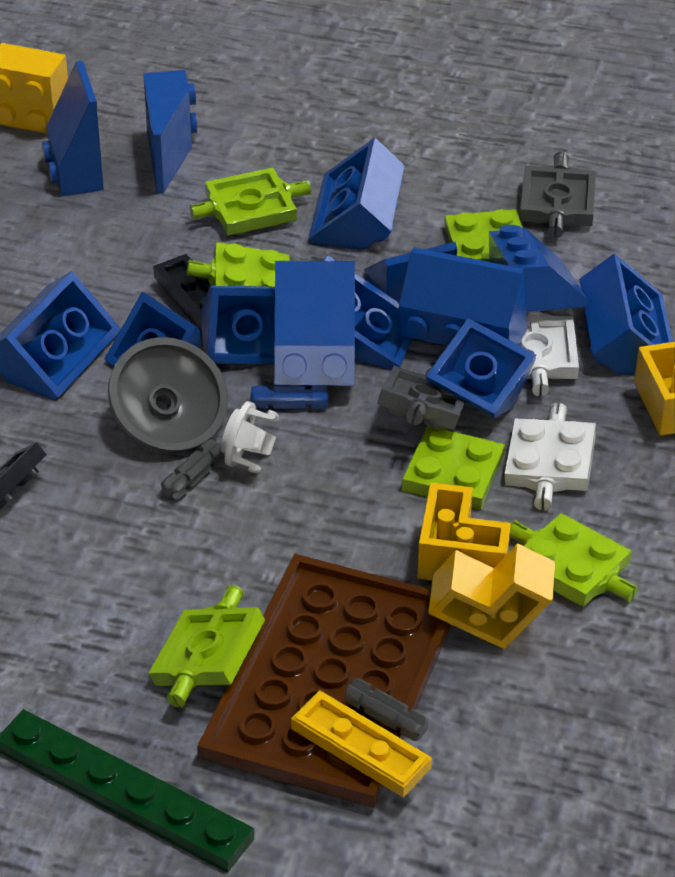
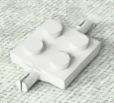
M541 311L526 312L527 331L519 346L537 355L527 379H532V392L534 395L539 396L541 386V396H545L549 393L548 379H578L579 363L573 316H553L541 313Z
M557 403L551 405L549 420L515 418L506 463L505 486L527 487L535 490L534 506L542 510L544 499V511L551 508L553 492L563 490L588 491L596 438V423L565 421L567 407L562 403L559 405L558 414Z

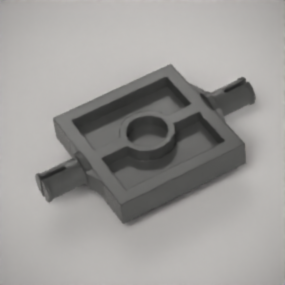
M557 152L554 155V166H525L520 221L548 223L547 234L551 238L554 237V229H557L556 238L563 235V224L570 226L593 225L596 171L578 170L568 167L569 156L565 152H563L562 160H560L561 152Z
M394 366L381 389L377 404L385 406L386 411L393 415L406 417L410 424L413 419H415L413 425H418L424 420L427 426L437 430H446L447 428L455 430L466 402L428 382L426 375L430 369L424 375Z

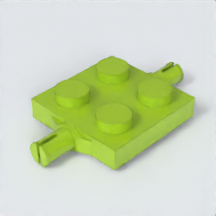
M273 167L206 181L205 194L209 201L190 204V215L193 220L213 215L220 220L227 236L269 226H278L297 220V208L291 198L311 195V186L308 179L288 184L278 177Z
M216 242L211 264L189 260L186 276L206 278L211 286L275 287V261H290L289 254L279 253L275 250H260L243 247L235 243Z
M562 513L547 526L536 531L519 523L517 520L511 523V538L524 544V547L555 561L553 591L582 607L595 596L608 591L625 599L627 602H631L635 598L638 586L618 576L630 563L632 550Z
M228 585L220 602L214 606L204 609H186L182 612L148 673L156 686H173L166 697L172 706L179 707L180 705V707H183L190 692L197 685L232 684L265 621L258 607H237L244 596V592L240 587Z

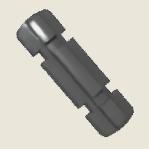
M209 439L200 446L199 450L195 451L174 470L175 473L169 474L161 482L162 494L165 497H169L172 501L181 498L187 492V489L193 487L212 469L211 467L217 465L224 458V453L221 451V443Z
M360 678L353 679L345 690V701L359 710L365 707L364 713L394 730L401 728L400 733L413 741H418L426 733L429 719L425 715L414 709L408 712L409 706L378 688L372 691L373 686Z

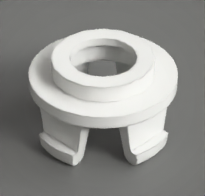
M249 401L245 402L241 409L237 408L234 410L225 428L221 444V451L225 454V464L227 466L235 467L237 463L249 466L248 471L251 473H259L261 471L259 465L245 460L241 456L244 451L266 455L271 454L276 436L254 426L255 417L277 421L279 415L275 411L269 410L268 414L256 410L255 403Z

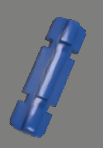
M260 385L251 388V402L255 403L256 409H268V405H274V409H306L305 405H311V409H325L328 407V388L325 385H311V389H305V385H273V389H268V385Z

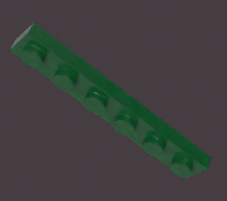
M25 709L0 733L1 754L227 873L254 841V828Z

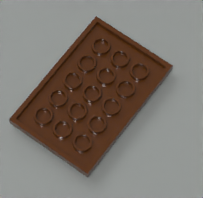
M294 553L263 614L265 621L232 684L227 686L197 745L198 758L375 808L384 786L292 730L291 718L320 690L403 740L405 736L400 733L401 728L394 730L364 713L365 707L359 710L345 701V690L353 679L360 678L373 686L372 691L378 688L409 706L408 712L411 709L416 710L451 628V624L428 614L431 589Z

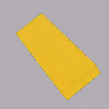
M320 690L291 718L292 730L403 798L432 768V757Z

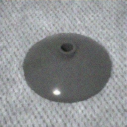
M160 337L147 339L133 345L118 359L109 378L108 399L115 420L122 430L134 441L158 452L182 453L200 447L218 431L227 412V386L218 366L201 349L183 340ZM156 401H163L168 409H160L156 405Z

